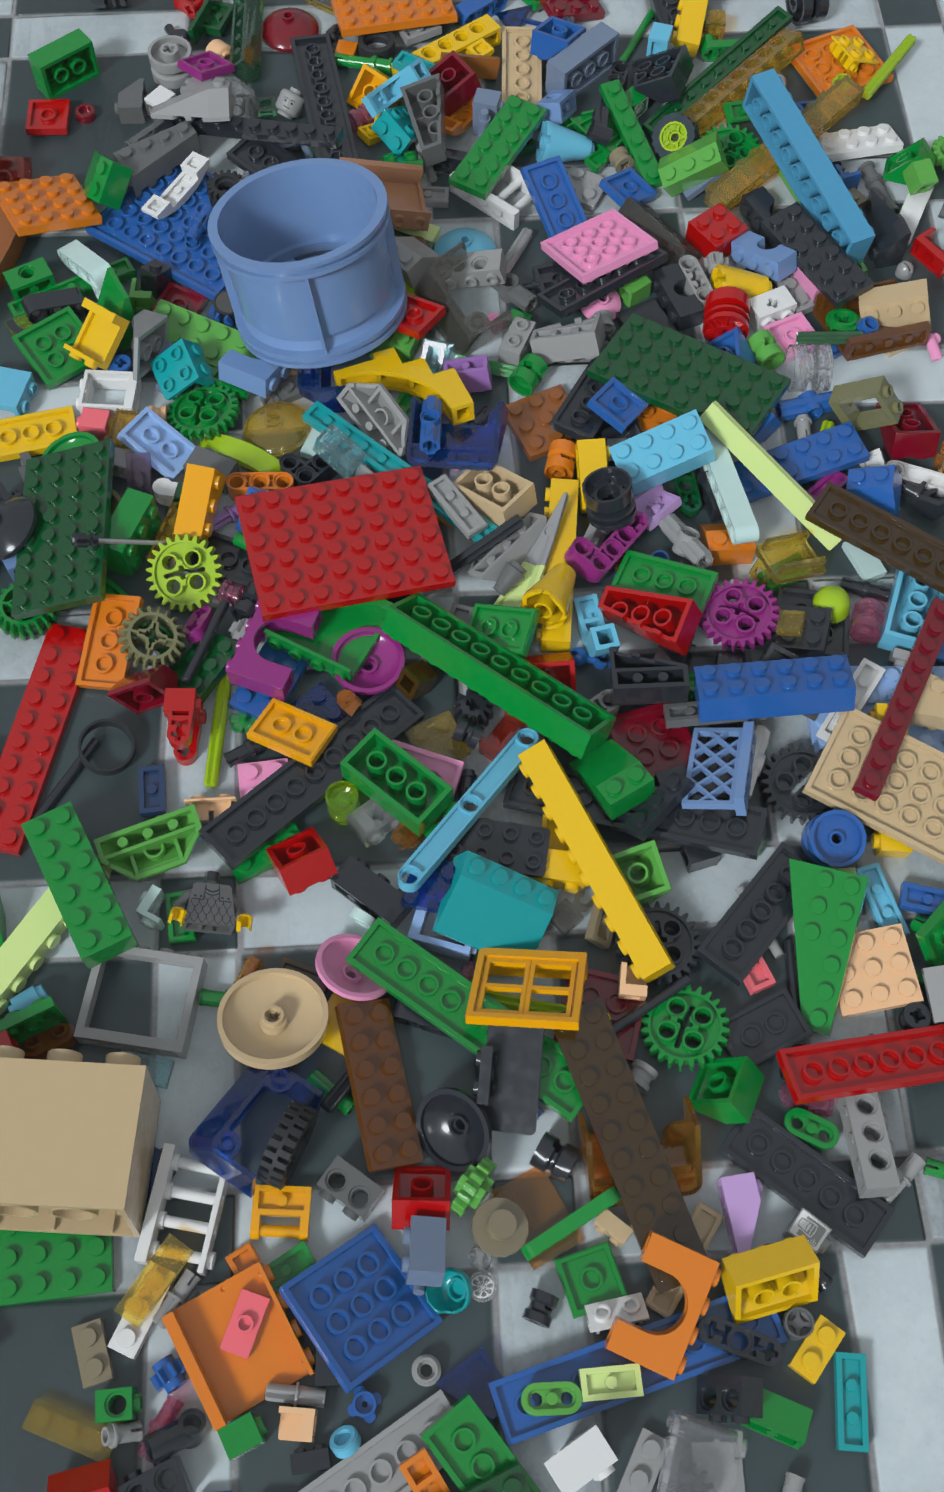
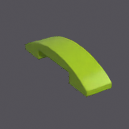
M220 434L221 437L212 435L211 441L204 437V440L198 444V446L210 448L220 455L230 456L237 461L238 465L254 472H281L277 458L259 447L238 438Z

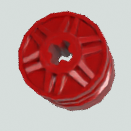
M725 286L710 291L706 296L702 333L708 342L734 329L736 326L741 329L745 339L748 337L751 301L749 295L744 290Z

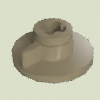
M495 1197L484 1201L476 1209L472 1218L471 1232L475 1240L474 1246L478 1245L483 1252L493 1257H507L515 1254L525 1244L528 1236V1220L524 1211L517 1203L507 1198Z

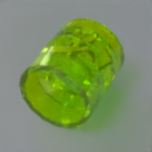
M343 780L329 785L325 793V800L331 820L340 825H347L356 821L361 811L357 788L349 781Z

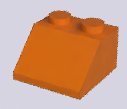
M725 523L699 524L701 543L712 553L714 558L710 566L752 563L756 551L755 542L733 545Z

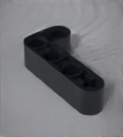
M331 441L307 462L294 453H286L280 457L279 464L281 472H287L292 475L295 487L331 481L357 458Z

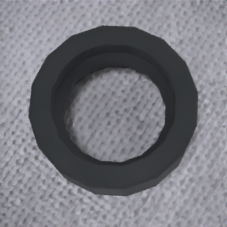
M391 31L359 35V55L369 58L377 55L379 58L384 59L394 57L395 36ZM372 43L386 44V46L382 48L368 47V45Z

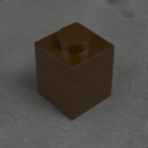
M421 659L402 668L395 686L412 701L430 693L439 674Z

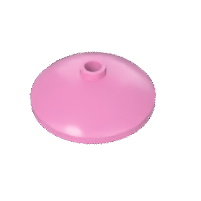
M338 934L325 940L316 954L315 967L322 982L334 993L351 1000L368 1001L384 995L387 991L346 963L347 956L363 936Z

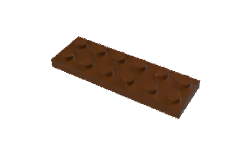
M389 998L338 1004L335 1007L368 1173L424 1162Z

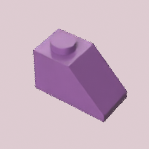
M487 354L443 361V371L455 368L469 393L492 390V373Z

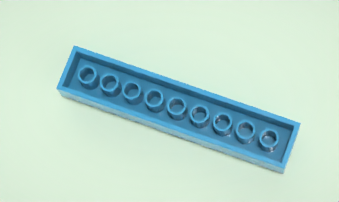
M773 68L751 76L742 107L802 207L856 264L862 262L875 237L873 227L865 219L863 211L854 201L852 193L848 191L841 175L837 173L832 160L826 155L821 142L815 137L811 126L804 119L802 111L793 101L791 93L787 91L782 78L778 76L775 69Z

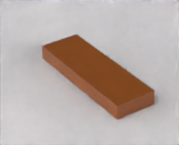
M441 52L440 60L450 52ZM457 53L476 73L478 78L497 80L500 64L499 57Z

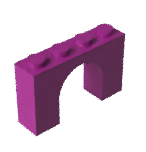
M257 600L256 612L253 618L250 617L245 627L246 632L243 638L240 637L238 639L233 659L230 658L228 660L225 671L227 672L229 683L285 701L294 682L293 670L265 660L257 653V647L265 637L264 630L268 629L272 632L287 631L313 640L323 620L322 612L316 610L263 621Z

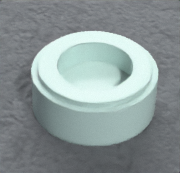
M353 907L349 913V917L353 921L367 929L376 921L374 917L357 907Z

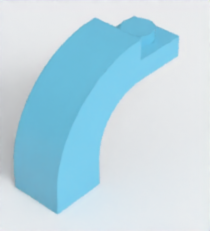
M419 57L367 94L361 101L371 117L374 118L384 108L389 107L403 96L400 87L427 78L431 74L421 57Z
M597 594L573 598V607L578 621L577 629L583 646L590 657L609 654V647L617 648V652L620 648L614 623L605 624L602 612L598 608Z

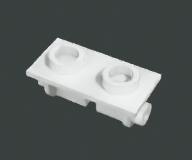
M641 1292L584 1305L590 1333L596 1332V1335L600 1334V1331L609 1330L616 1315L631 1323H639V1325L643 1324L644 1320L650 1319Z

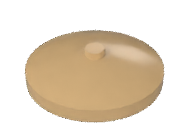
M284 968L263 969L244 976L228 989L220 1002L217 1012L219 1037L227 1052L247 1066L264 1070L290 1067L309 1057L322 1043L329 1025L328 1004L321 988L308 976Z

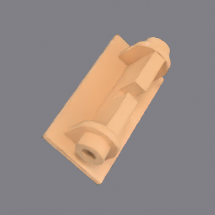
M219 794L214 798L195 795L191 799H184L186 806L195 805L200 822H209V812H214L215 819L237 802L236 796L232 797L230 794Z

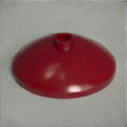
M288 7L278 9L269 14L263 20L260 31L262 40L270 48L280 52H292L290 38L319 35V26L315 17L307 11Z

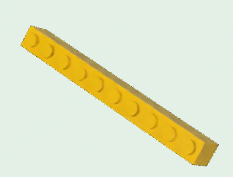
M543 739L520 753L518 757L522 763L518 766L526 778H531L533 785L530 786L536 798H542L546 805L542 807L549 821L554 820L557 828L554 829L556 835L562 843L566 841L570 848L566 851L574 865L578 863L582 872L579 873V876L585 886L588 887L590 885L595 893L591 897L599 910L603 908L607 917L604 918V921L611 932L616 931L620 940L617 941V944L624 956L629 954L633 962L630 968L636 978H642V980L649 983L675 968L674 962L551 746Z

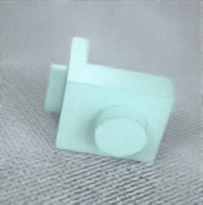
M153 884L149 891L146 890L141 895L136 913L140 918L139 922L150 930L157 928L162 931L165 925L161 918L155 915L163 904L165 895L161 888Z

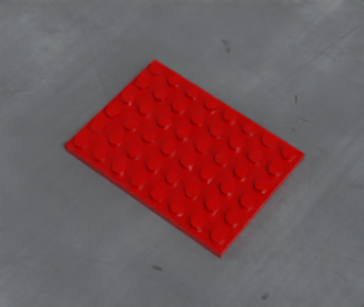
M421 466L235 497L263 621L455 586L456 580Z

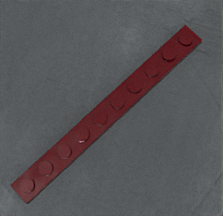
M934 597L930 603L852 787V791L875 802L880 797L944 641V601Z

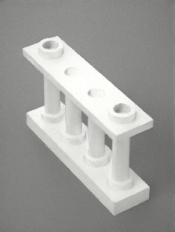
M512 165L501 178L509 185L497 196L490 193L486 200L450 185L452 193L513 231L519 227L520 211L532 201L520 170ZM518 189L525 195L512 206L504 201Z
M164 1143L134 1261L138 1264L149 1266L152 1259L162 1257L199 1264L197 1273L207 1277L208 1270H213L216 1252H213L229 1181L233 1182L235 1179L237 1164H234L233 1157L225 1154L223 1165L184 1158L182 1154H179L180 1150L176 1145ZM184 1169L220 1176L216 1193L175 1186V1183L172 1182L173 1172ZM177 1198L213 1205L209 1223L167 1215V1212L164 1211L167 1200ZM168 1227L205 1234L202 1252L160 1245V1241H157L159 1229Z

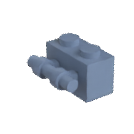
M477 88L473 100V135H478V139L504 105V101H501V91Z
M411 1215L409 1227L404 1226L402 1244L408 1246L407 1254L403 1253L401 1272L406 1273V1285H413V1294L421 1296L425 1294V1286L441 1287L443 1283L446 1258V1218Z

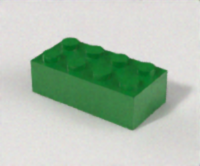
M375 727L340 762L342 777L418 837L453 802V787Z

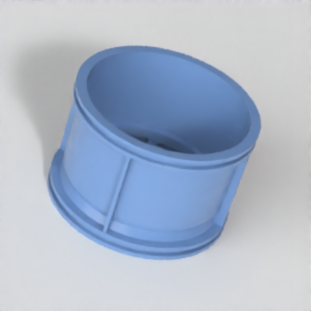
M310 158L289 161L268 167L241 180L231 187L213 207L207 227L209 240L221 270L240 338L245 347L256 357L277 366L295 369H311L337 365L353 360L373 350L388 339L402 322L407 310V292L402 275L386 189L382 181L372 171L356 163L339 159Z

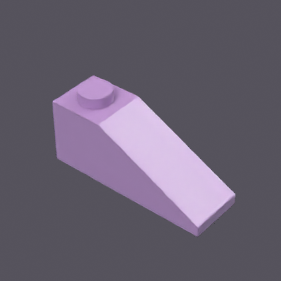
M754 1172L721 1177L716 1182L723 1215L725 1216L724 1219L732 1254L748 1251L751 1249L761 1203L760 1197L763 1196L761 1182L755 1178Z

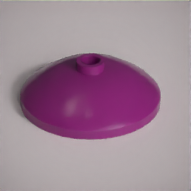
M361 627L349 631L337 641L332 650L331 660L338 663L342 649L350 641L362 636H374L375 633L380 634L376 646L353 682H349L346 679L342 680L340 676L334 674L336 680L344 688L354 693L372 695L388 690L397 682L398 676L405 666L404 651L400 642L393 640L380 628ZM370 666L372 670L367 671L365 668Z

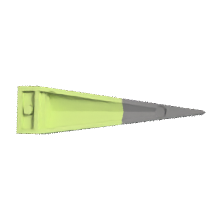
M567 492L563 493L543 531L521 564L527 571L524 575L525 578L505 596L500 595L493 605L521 607V599L524 593L543 577L569 498Z

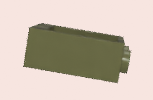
M884 375L835 385L828 402L841 423L851 421L856 431L898 424L900 415L903 412L902 401L898 399L892 385L888 383ZM876 398L882 408L860 412L854 402Z

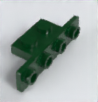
M204 0L193 22L188 27V35L191 38L192 45L198 44L203 33L222 37L236 12L235 4L225 3L222 0Z

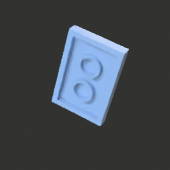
M147 406L117 436L118 440L171 482L184 471L183 465L196 447Z

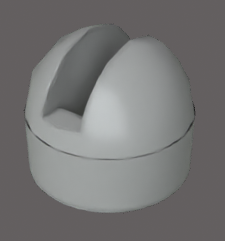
M909 261L899 263L895 271L896 277L900 280L910 279L914 271L913 264Z

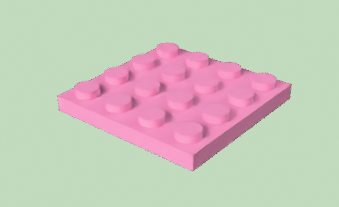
M614 208L540 242L542 251L582 284L592 282L594 279L611 273L614 269L630 264L633 260L646 256L658 249L656 239Z

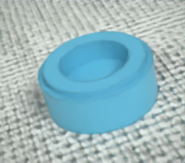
M352 1425L339 1427L334 1431L329 1440L331 1450L340 1459L352 1456L361 1445V1436Z

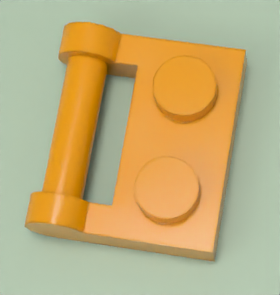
M255 1184L250 1239L259 1240L260 1237L299 1238V1241L304 1240L308 1242L313 1188L285 1186L282 1190H279L270 1185ZM262 1216L300 1218V1226L261 1225Z

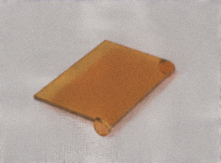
M535 1167L491 1191L493 1198H507L517 1203L524 1211L528 1220V1236L524 1245L570 1215L546 1172H542ZM577 1229L529 1261L533 1270H536L580 1244L584 1239Z

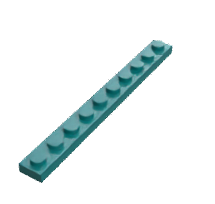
M316 401L302 415L304 422L377 473L412 467L319 401ZM424 475L426 485L432 482L431 479ZM430 495L435 514L460 531ZM482 516L487 522L488 527L471 539L477 542L498 526Z

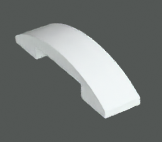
M193 151L180 165L182 172L160 197L154 194L141 208L142 212L159 220L178 210L199 186L208 169L210 160Z
M934 187L928 192L911 196L908 193L899 214L904 217L912 233L907 247H909Z

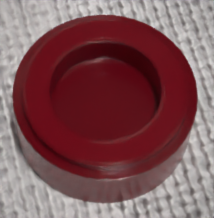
M81 104L75 109L76 118L80 123H91L97 117L95 108L91 104Z

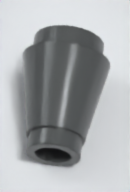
M511 560L509 564H505L493 589L502 596H505L525 578L524 575L527 571L516 561Z

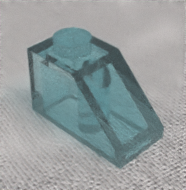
M435 338L425 340L421 358L424 357L433 374L443 371V361L450 359L452 343Z

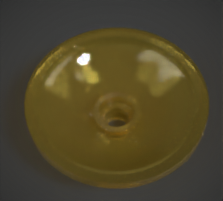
M284 401L271 402L259 407L247 418L244 424L243 436L245 442L259 447L274 457L293 452L305 442L310 432V425L302 420L305 410L299 405Z

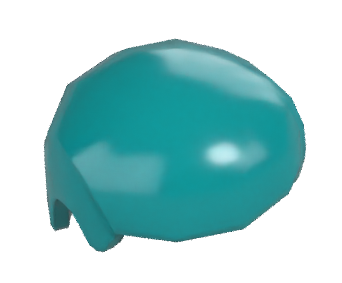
M445 1268L441 1287H425L427 1303L438 1314H457L462 1312L472 1301L473 1287L470 1277L459 1268Z

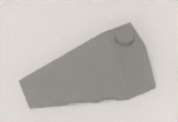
M216 78L155 105L150 116L154 119L169 120L183 116L186 121H192L197 117H201L203 122L230 121L235 108L231 80Z

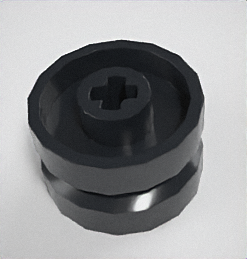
M785 0L786 10L793 16L792 23L797 26L809 21L825 19L828 14L830 0Z

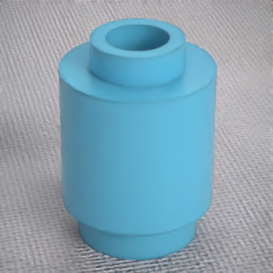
M41 984L36 987L33 985L10 999L11 1005L8 1006L10 1012L22 1010L31 1006V1003L36 999L49 996Z

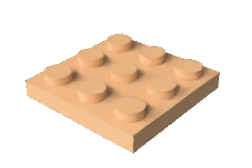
M902 924L856 932L838 1004L842 1018L904 1007L914 1002L923 1003V995Z

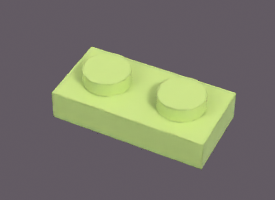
M637 1363L578 1370L580 1390L583 1396L582 1402L644 1396L640 1365Z

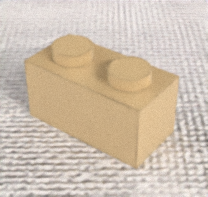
M608 1209L601 1213L593 1223L594 1229L601 1235L606 1234L610 1238L609 1241L616 1247L618 1245L622 1247L633 1232L631 1227Z

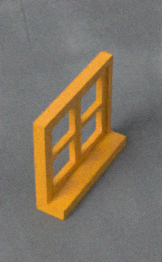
M489 947L479 949L465 1014L466 1024L579 1031L584 984L588 975L587 953ZM489 975L524 977L523 985L488 983ZM535 977L570 979V986L534 985ZM486 991L521 993L519 1010L482 1009ZM532 993L568 995L566 1013L529 1011Z

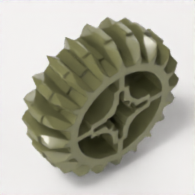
M147 606L144 613L139 607L137 608V616L130 612L128 614L129 620L123 619L122 626L124 628H119L118 634L121 637L118 638L117 642L123 645L120 647V653H128L125 656V660L130 661L134 659V668L138 667L139 663L143 664L142 671H146L148 666L155 668L157 665H165L167 667V663L170 665L175 664L174 657H181L182 653L179 650H184L185 644L181 641L185 640L186 635L180 633L183 630V625H175L178 622L177 617L169 619L171 613L169 610L161 614L160 606L156 608V612H152L151 606ZM151 623L147 629L134 630L141 624ZM159 625L167 629L171 638L160 632ZM155 630V640L152 642L151 648H149V636ZM131 639L144 646V654L135 648ZM169 648L163 654L152 656L153 651L156 649Z

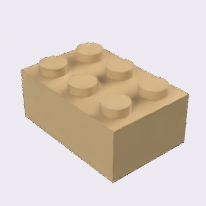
M482 456L453 482L476 511L498 527L516 514L522 518L537 504L533 482Z

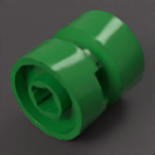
M531 353L526 354L518 364V367L508 377V383L517 394L528 397L547 375L548 366L541 357Z

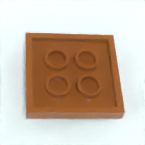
M561 384L501 407L500 413L530 462L547 456L550 443L553 440L566 439L575 444L577 442L576 439L549 428L550 421L568 396Z

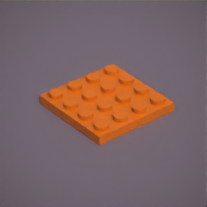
M854 25L786 46L784 50L785 56L823 105L862 92L865 85L884 64ZM831 36L859 37L864 41L863 45L874 52L875 58L880 64L859 63L858 70L855 73H849L830 52L829 46L834 42ZM844 73L851 77L852 88L850 91L838 93L832 88V81L838 74ZM891 73L882 85L892 82L894 75Z
M63 173L59 176H41L36 179L0 182V207L18 237L102 224L101 214L91 199L84 194V189L74 174Z

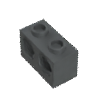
M338 1155L317 1182V1186L321 1190L319 1195L330 1204L336 1201L344 1207L342 1212L353 1221L359 1218L365 1222L385 1194L382 1187ZM335 1176H342L346 1180L344 1186L340 1189L330 1187V1182ZM356 1194H367L368 1202L360 1207L354 1205L353 1198Z

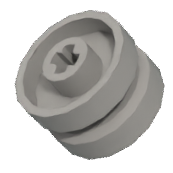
M166 35L152 41L148 47L147 54L154 81L167 89H178L181 86H186L185 80L187 78L191 79L192 76L178 68L177 60L193 55L190 43L177 35Z

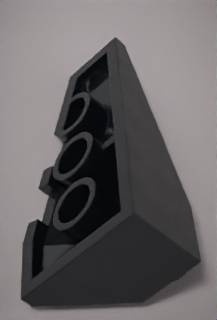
M872 187L866 204L867 222L873 227L875 237L869 247V258L874 262L876 269L901 263L912 233L904 217L901 214L896 215L894 213L895 208L892 205H887L885 197L875 187Z

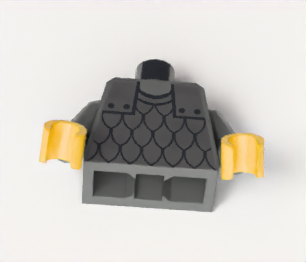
M207 871L204 873V883L194 882L192 889L185 890L176 900L167 921L168 923H171L172 920L179 921L181 930L232 935L235 922L236 932H240L241 927H247L249 931H252L253 917L246 913L238 896L232 893V887L220 884V873Z

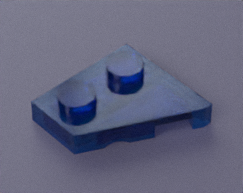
M482 1347L435 1384L438 1388L458 1400L468 1392L485 1416L492 1420L497 1416L487 1384L501 1379L502 1376Z

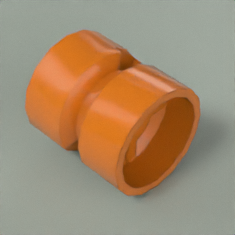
M566 439L553 440L549 446L544 474L549 480L551 478L572 479L576 463L575 443Z

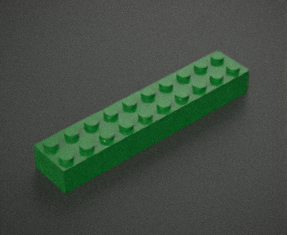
M420 593L412 594L388 607L382 627L384 633L393 640L408 647L410 651L428 660L430 664L439 667L448 673L450 677L459 680L470 690L476 691L489 702L507 711L509 715L521 720L529 728L538 731L547 737L549 741L558 744L572 756L583 759L607 741L616 719L614 715Z

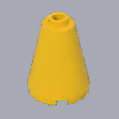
M716 264L717 268H713L710 277V284L713 290L725 286L737 287L744 290L750 298L772 290V281H769L768 276L724 264Z
M560 563L555 565L526 591L521 599V607L538 609L541 612L538 623L545 625V629H557L567 619L576 579L574 569L567 564Z

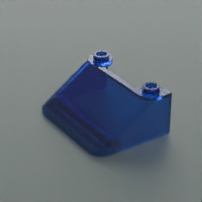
M411 397L406 458L414 467L478 471L492 470L498 463L508 422L509 409L503 401H498L497 408L492 410L488 416L487 426L466 424L453 426V424L442 423L440 450H437L435 454L427 455L424 451L420 450V414L422 412V403L417 397Z

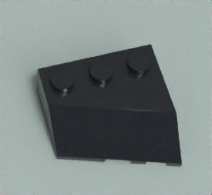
M686 44L631 61L635 91L661 104L666 102L674 103L680 99L694 68Z

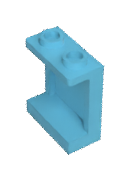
M0 366V410L13 412L15 416L27 414L30 409V402L38 391V385L32 372Z

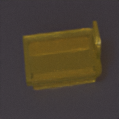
M807 530L769 537L764 543L757 545L755 554L758 559L749 571L753 581L757 580V587L763 584L766 585L770 578L776 584H783L822 576L826 573L823 565L827 560L824 556H816L807 542L810 536ZM758 568H761L763 571L762 581L757 577Z

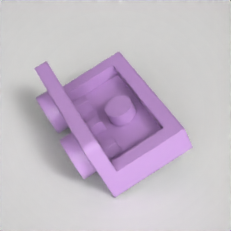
M662 484L644 491L635 497L637 511L645 513L649 519V524L646 528L649 531L657 527L662 518L672 514L682 505L681 498L664 491Z

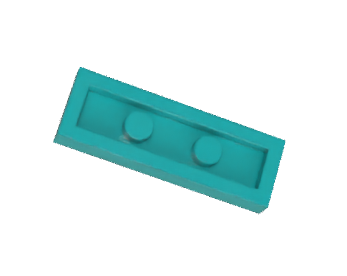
M834 1352L836 1450L869 1453L866 1354Z

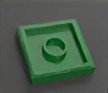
M608 1241L553 1261L573 1319L587 1315L584 1305L628 1295Z

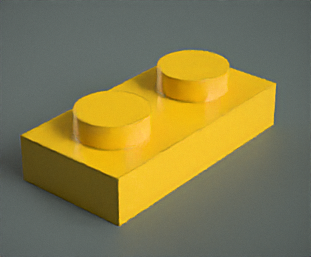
M821 1314L814 1321L813 1332L803 1339L787 1365L812 1385L817 1382L846 1334Z

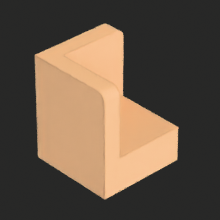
M621 962L618 998L645 1001L648 988L646 982L642 978H636L630 966H627V962Z
M279 1406L278 1413H281L278 1439L314 1443L318 1410Z

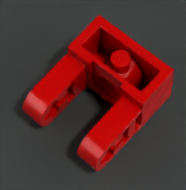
M165 688L163 712L168 720L167 738L170 745L174 748L173 752L177 762L183 766H189L195 763L198 758L202 724H206L207 712L206 709H203V699L199 698L196 688ZM188 747L190 753L187 754V757H183L182 753Z

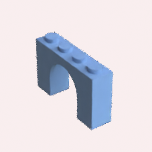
M231 349L218 361L219 380L265 399L272 391L274 392L283 379L288 377L292 369L277 366L261 359H254Z

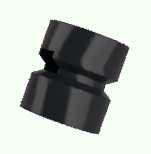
M254 582L247 584L241 594V598H238L230 610L237 621L243 618H253L256 612L255 606L258 597Z
M546 1131L529 1164L542 1172L549 1170L551 1177L565 1184L582 1150L569 1143L562 1145L560 1138Z

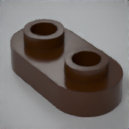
M60 1023L29 1037L22 1046L26 1059L46 1060L49 1050L72 1048L77 1043L73 1036L75 1027L71 1023Z

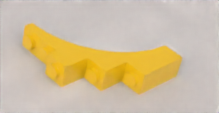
M392 347L373 353V360L333 371L338 394L351 382L380 383L386 389L406 392L424 400L427 396L436 395L438 399L442 400V412L448 417L453 426L475 419L474 402L455 368L433 374L424 357L402 363L396 350Z

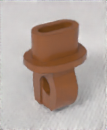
M343 689L337 693L338 705L349 716H352L357 708L361 706L362 700L349 689Z

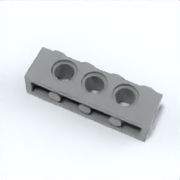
M502 248L441 255L443 261L419 283L422 292L505 284L508 263Z
M881 1091L837 1098L860 1199L894 1196L902 1185V1174L900 1169L896 1168L894 1161L895 1146L893 1141L889 1140L887 1133L888 1118L882 1112L880 1104L882 1101ZM858 1106L864 1107L868 1114L861 1112ZM864 1133L871 1134L875 1141L866 1138ZM871 1160L877 1161L882 1169L874 1167Z

